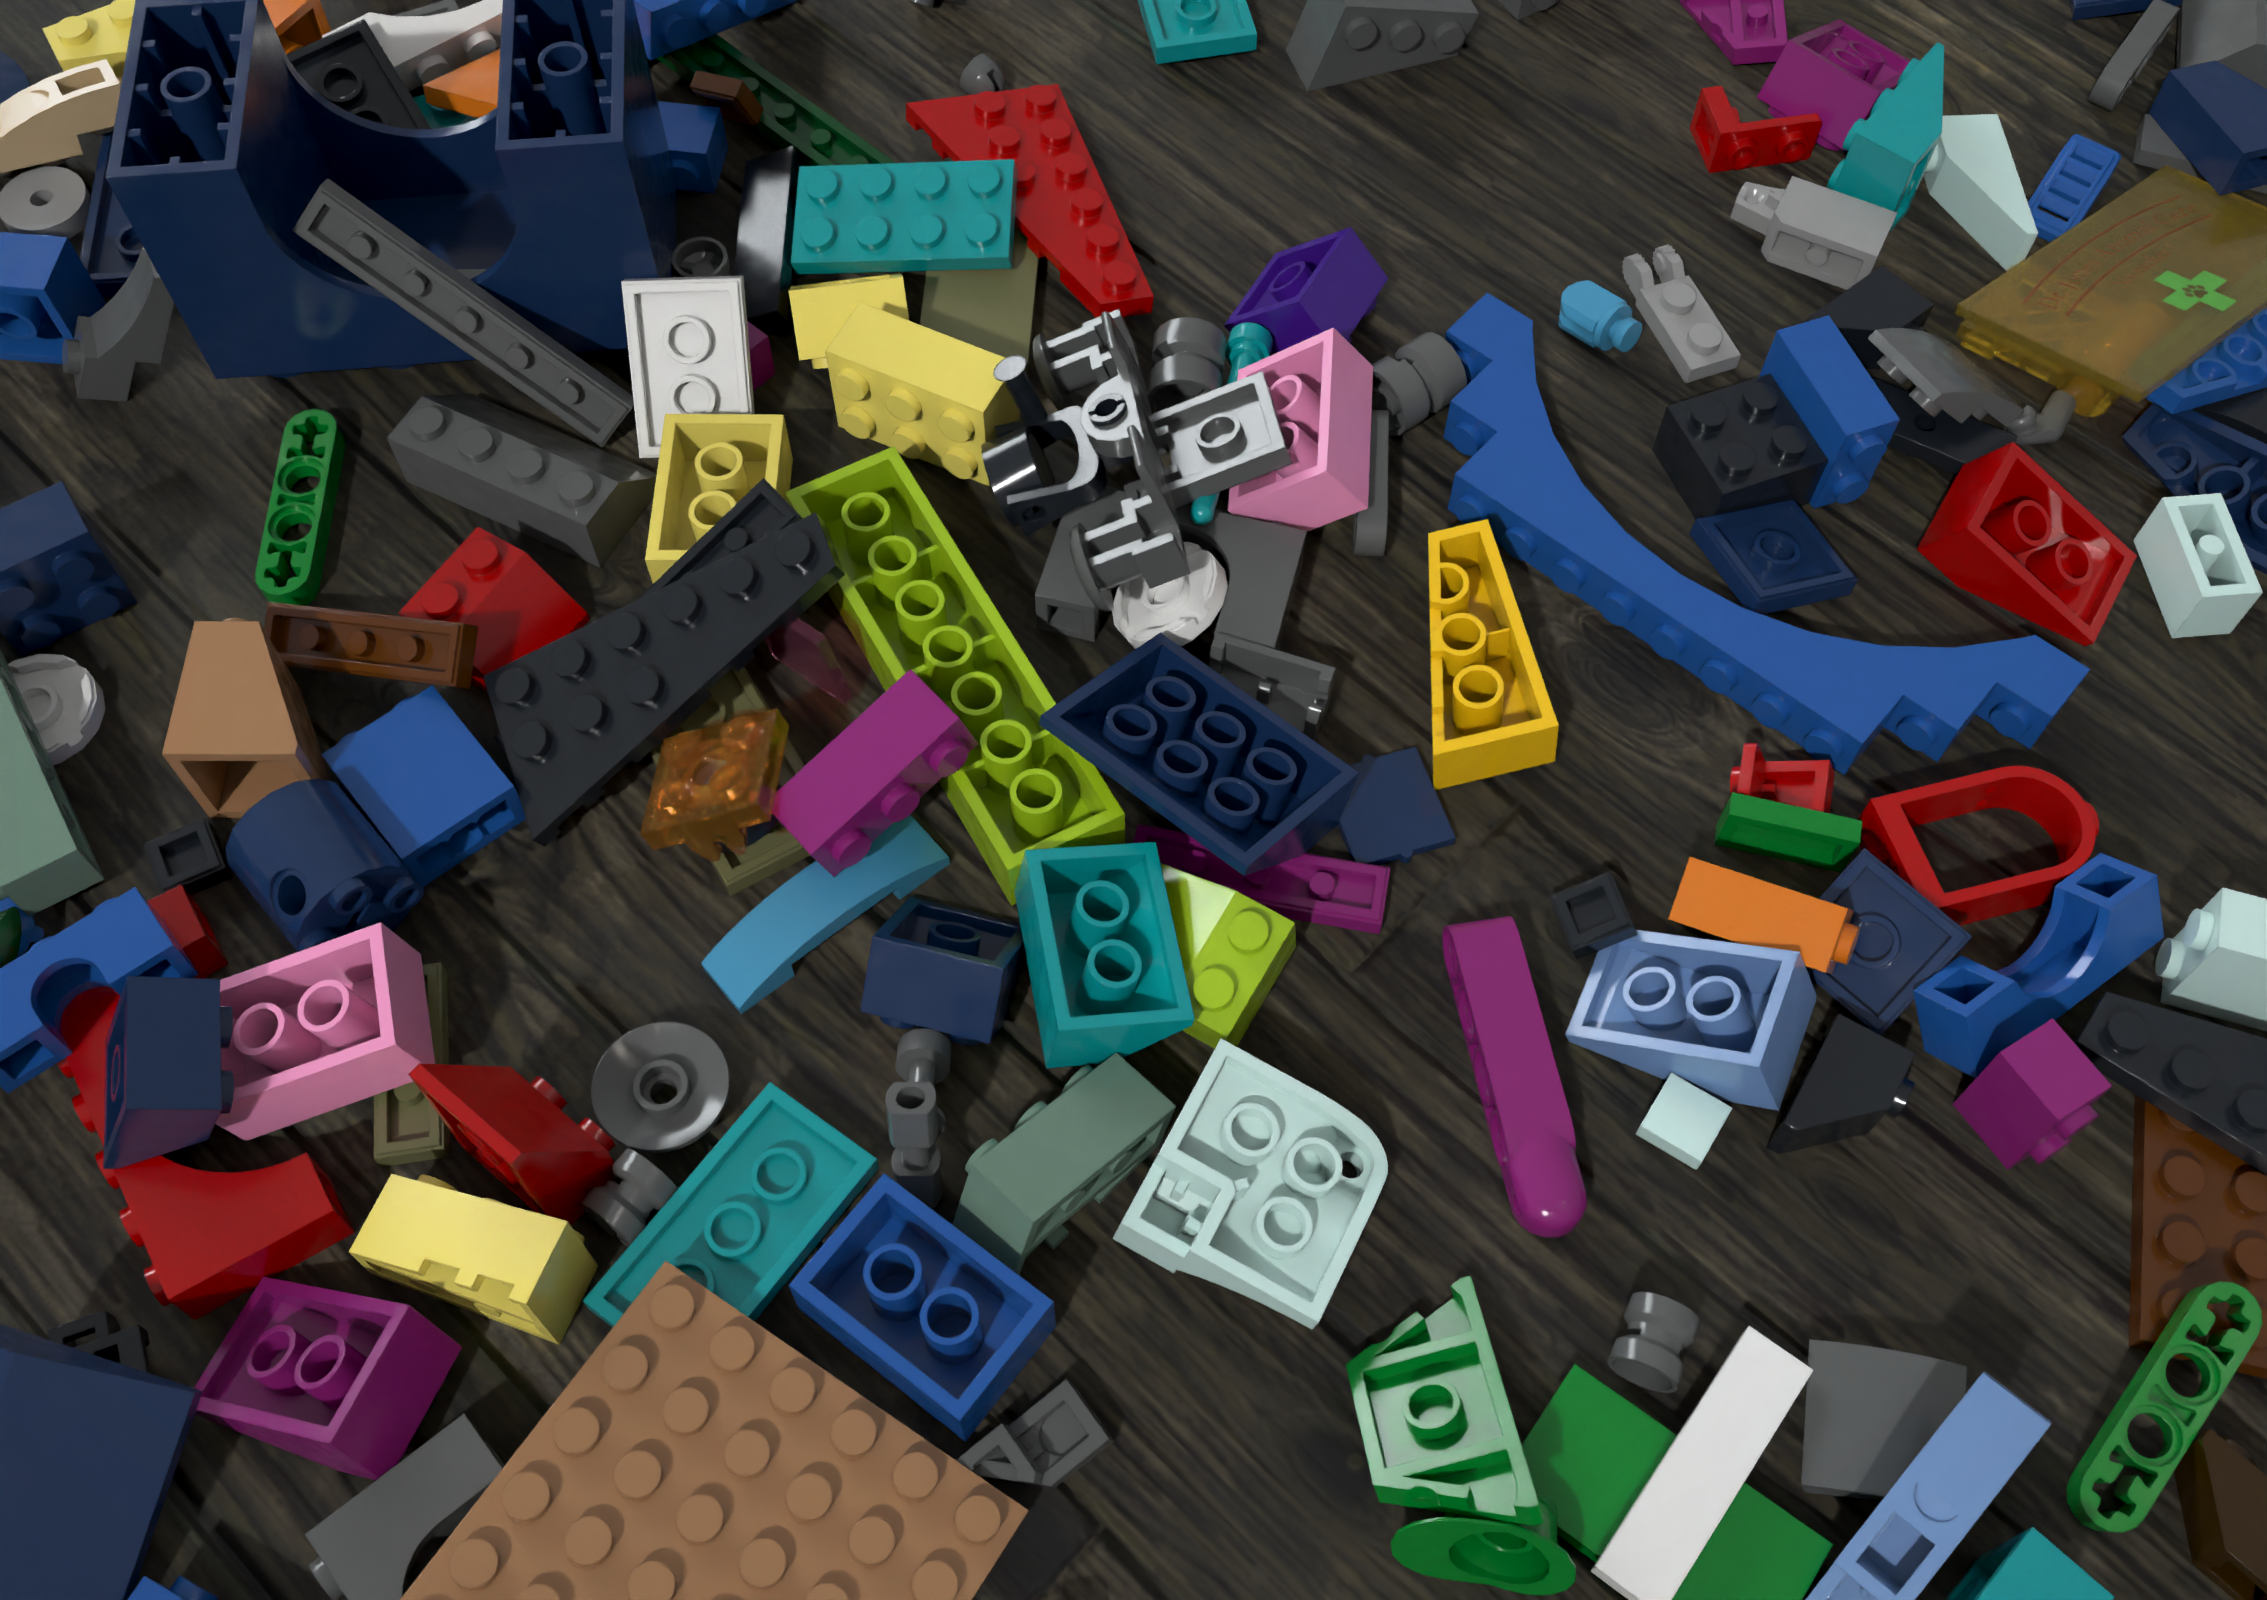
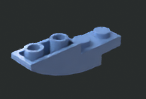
M1984 1371L1837 1557L1806 1600H1915L2052 1422Z

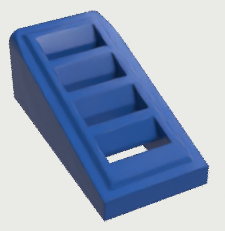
M2079 134L2071 136L2028 201L2038 231L2037 237L2060 248H2065L2108 185L2121 160V155L2118 152ZM2043 207L2057 215H2060L2068 219V221L2065 222L2055 216H2052L2040 210L2039 208Z

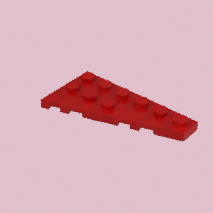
M1058 84L1033 85L1028 88L997 92L984 91L973 95L906 103V121L916 131L923 129L932 138V148L942 159L950 157L953 161L1014 159L1018 171L1015 227L1017 226L1028 238L1027 247L1038 258L1046 256L1060 271V281L1095 318L1100 317L1105 311L1110 313L1117 309H1120L1123 317L1152 313L1154 295Z

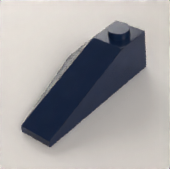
M2152 403L2122 436L2123 444L2175 496L2221 493L2252 567L2267 574V444L2191 409L2171 414L2160 405Z

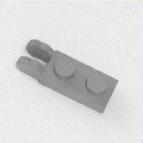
M1668 244L1657 247L1655 252H1653L1654 270H1656L1662 282L1654 285L1652 269L1647 262L1645 263L1641 254L1637 253L1624 257L1622 273L1624 274L1626 284L1629 285V289L1636 298L1635 305L1685 383L1737 368L1741 357L1740 352L1690 276H1685L1683 261L1679 254H1676L1672 245L1669 246Z

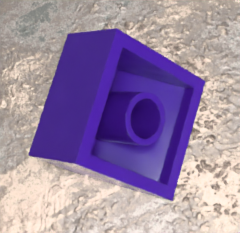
M1349 227L1275 253L1224 324V327L1230 333L1236 325L1245 322L1263 326L1272 336L1273 347L1271 352L1273 353L1280 352L1333 327L1351 343V333L1359 321L1375 308L1377 304L1375 298L1388 280V277L1353 229Z

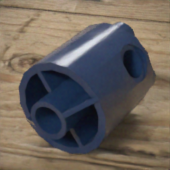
M316 778L293 782L269 793L249 808L232 829L225 847L228 865L296 952L380 922L391 931H394L424 894V888L343 790L335 782Z

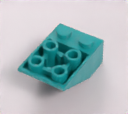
M1938 42L1921 60L1913 58L1908 63L1898 80L1895 90L1887 87L1881 93L1867 121L1859 118L1854 123L1842 146L1843 149L1848 151L1846 159L1844 158L1838 164L1827 184V188L1897 212L1889 233L1908 212L1942 134L1944 45Z

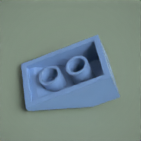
M1636 930L1638 935L1598 951L1565 1034L1569 1042L1666 1081L1672 1072L1718 1100L1779 1111L1817 999L1815 989L1800 952Z

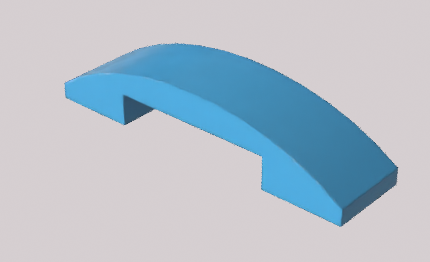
M909 815L905 819L890 825L871 843L870 850L862 860L851 867L844 868L837 876L833 877L817 861L793 876L740 920L701 962L702 967L738 1012L742 1014L794 977L792 968L794 962L893 892L901 900L948 866L950 858L919 823Z

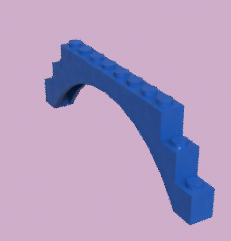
M1487 292L1446 331L1445 340L1454 348L1465 369L1467 386L1450 402L1443 438L1452 443L1462 454L1472 456L1455 473L1447 510L1455 514L1463 524L1488 519L1496 543L1501 545L1510 556L1517 560L1525 561L1549 577L1558 588L1564 592L1573 593L1600 611L1607 621L1616 626H1622L1649 644L1658 655L1665 659L1673 660L1700 678L1710 690L1724 694L1751 712L1761 724L1768 728L1776 729L1803 747L1813 759L1830 760L1832 767L1843 775L1849 771L1883 728L1897 735L1908 747L1921 751L1938 762L1975 715L1990 723L2002 735L2013 738L2028 749H2031L2090 671L2088 667L2036 635L1954 648L1882 646L1809 632L1736 605L1679 574L1634 539L1584 486L1553 434L1538 389L1533 344V320Z

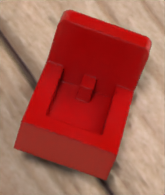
M1744 743L1741 766H1733L1731 770L1730 793L1734 792L1830 813L1835 773L1830 760L1765 761L1758 743Z

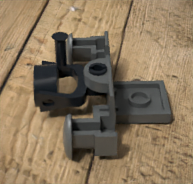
M1120 309L1110 313L1105 311L1100 317L1082 323V328L1048 341L1042 332L1034 338L1033 358L1047 396L1057 410H1059L1055 413L1047 414L1024 370L1026 367L1024 357L1020 355L1009 356L1001 360L993 372L995 379L1004 381L1024 420L995 426L998 437L981 445L982 457L990 485L1004 515L1014 527L1021 526L1026 537L1075 508L1098 499L1106 488L1107 470L1134 459L1140 480L1124 485L1126 499L1121 501L1124 518L1088 532L1079 522L1069 534L1072 560L1084 591L1098 609L1106 612L1112 611L1114 608L1110 589L1112 587L1143 576L1151 589L1191 574L1176 508L1192 503L1198 497L1210 496L1292 464L1273 397L1263 371L1152 414L1136 344ZM1095 382L1099 383L1100 386L1088 397L1083 408L1073 406L1070 392ZM1063 437H1072L1078 443V468L1070 481L1057 485L1043 449ZM1170 452L1172 465L1165 467L1160 455Z

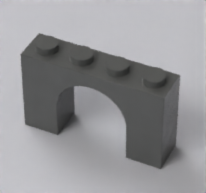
M1106 485L1104 492L1098 499L1079 506L1061 517L1035 593L1037 629L1095 642L1105 611L1098 609L1084 591L1072 560L1069 534L1079 522L1088 532L1124 518L1121 501L1126 499L1125 491H1120ZM1190 505L1176 508L1183 542L1198 544L1202 550L1209 551L1225 569L1228 588L1214 637L1218 632L1279 651L1303 565L1307 531L1289 527L1281 522H1264L1232 515L1220 509H1215L1211 522L1206 525H1197L1190 518Z
M462 1414L305 1534L319 1555L318 1558L309 1564L311 1572L324 1591L333 1600H338L344 1595L348 1600H400L505 1466L482 1432L465 1414Z

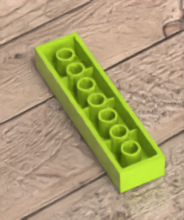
M894 446L786 491L787 502L802 518L816 512L826 522L845 573L827 592L885 691L911 669L960 718L979 743L969 752L967 760L959 770L950 776L942 777L938 782L1010 905L1016 904L1014 890L1025 850L1125 844L1124 811L1097 768L1039 725L1041 715L1055 706V701Z

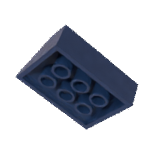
M1161 632L1044 712L1039 721L1040 726L1243 876L1300 857L1338 825L1359 775L1358 771Z
M0 1325V1600H128L134 1591L203 1391L5 1325Z

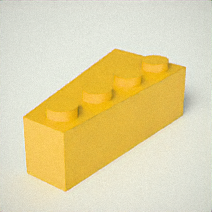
M1488 519L1428 533L1434 789L1439 790L1555 762L1559 725Z

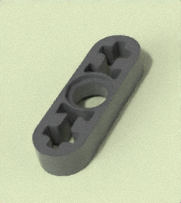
M2163 0L2152 1L2103 70L2090 93L2089 102L2113 112L2162 43L2180 11L2179 7Z
M1372 409L1368 508L1353 514L1352 553L1357 556L1383 557L1385 551L1388 516V410Z

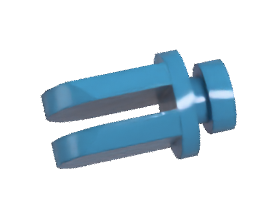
M1589 280L1576 282L1569 285L1563 291L1558 322L1560 329L1592 348L1597 347L1602 351H1608L1614 347L1621 352H1627L1636 344L1642 332V324L1632 318V309L1625 300Z

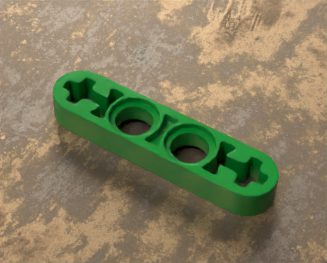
M311 409L302 411L294 415L287 422L284 429L255 571V581L268 602L307 606L316 598L320 588L345 452L344 436L334 417L324 410ZM314 442L312 450L316 456L311 455L306 443ZM314 476L321 479L319 484L307 493L300 494L291 491L293 485L304 477ZM305 523L312 526L310 532L300 540L284 541L282 539L284 532L295 524ZM286 561H290L297 577L289 578L290 567ZM286 584L284 587H278V585Z
M2219 1281L2193 1288L2183 1298L2069 1479L2066 1488L2067 1502L2072 1514L2084 1526L2095 1531L2123 1533L2136 1528L2145 1519L2259 1335L2263 1324L2262 1310L2256 1298L2246 1288L2233 1282ZM2226 1301L2230 1305L2227 1309L2226 1317L2235 1324L2234 1328L2215 1331L2205 1346L2186 1339V1334L2190 1338L2202 1337L2208 1334L2216 1318L2213 1312L2207 1309L2208 1304ZM2212 1351L2217 1352L2218 1357ZM2182 1354L2190 1358L2197 1365L2201 1373L2199 1390L2191 1397L2177 1394L2170 1387L2166 1379V1366L2174 1355ZM2139 1414H2145L2153 1418L2163 1432L2164 1443L2161 1451L2151 1458L2139 1455L2131 1447L2128 1440L2127 1429L2130 1421ZM2110 1454H2112L2120 1463L2110 1461ZM2124 1465L2143 1473L2142 1479L2138 1475L2122 1476L2114 1489L2113 1496L2122 1504L2120 1512L2102 1511L2099 1513L2097 1511L2101 1498L2092 1490L2094 1483H2112L2116 1480Z

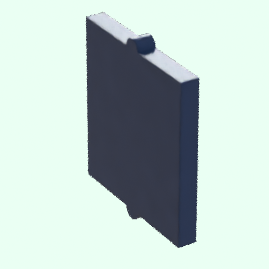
M1416 746L1375 758L1370 754H1365L1362 756L1361 762L1349 765L1358 771L1359 775L1337 826L1352 861L1373 865H1382L1396 860H1400L1402 863H1409L1413 855L1455 843L1456 837Z

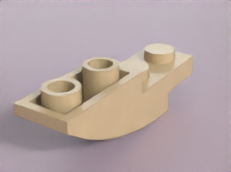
M107 59L74 67L50 76L21 90L0 104V178L11 174L13 170L39 164L54 166L64 163L70 157L83 155L77 135L84 133L105 134L114 130L122 77L115 76Z

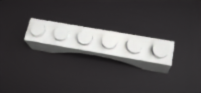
M482 0L456 11L430 16H390L369 12L322 35V38L365 19L410 92L472 60L475 61L490 54L500 47L503 0Z

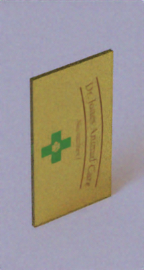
M2165 165L1959 303L1955 314L2139 403L2267 307V207L2235 193L2219 196L2208 182Z

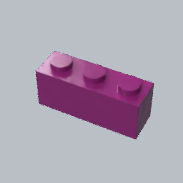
M910 669L764 804L804 849L835 877L844 868L851 867L862 860L870 850L871 843L894 822H899L908 817L918 806L920 798L942 777L950 776L959 770L967 760L969 752L979 743L960 718Z

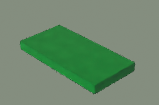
M1576 1364L1573 1365L1522 1443V1448L1536 1495L1550 1499L1557 1507V1535L1596 1562L1677 1435ZM1744 1482L1672 1600H1802L1834 1544Z

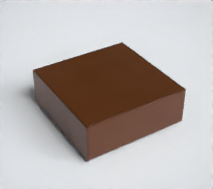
M696 70L690 88L703 106L720 107L723 119L752 126L753 124L758 125L764 108L743 80Z

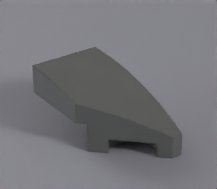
M1066 1379L1009 1426L1003 1423L998 1425L956 1459V1461L980 1477L1057 1487L1115 1441L1073 1382Z

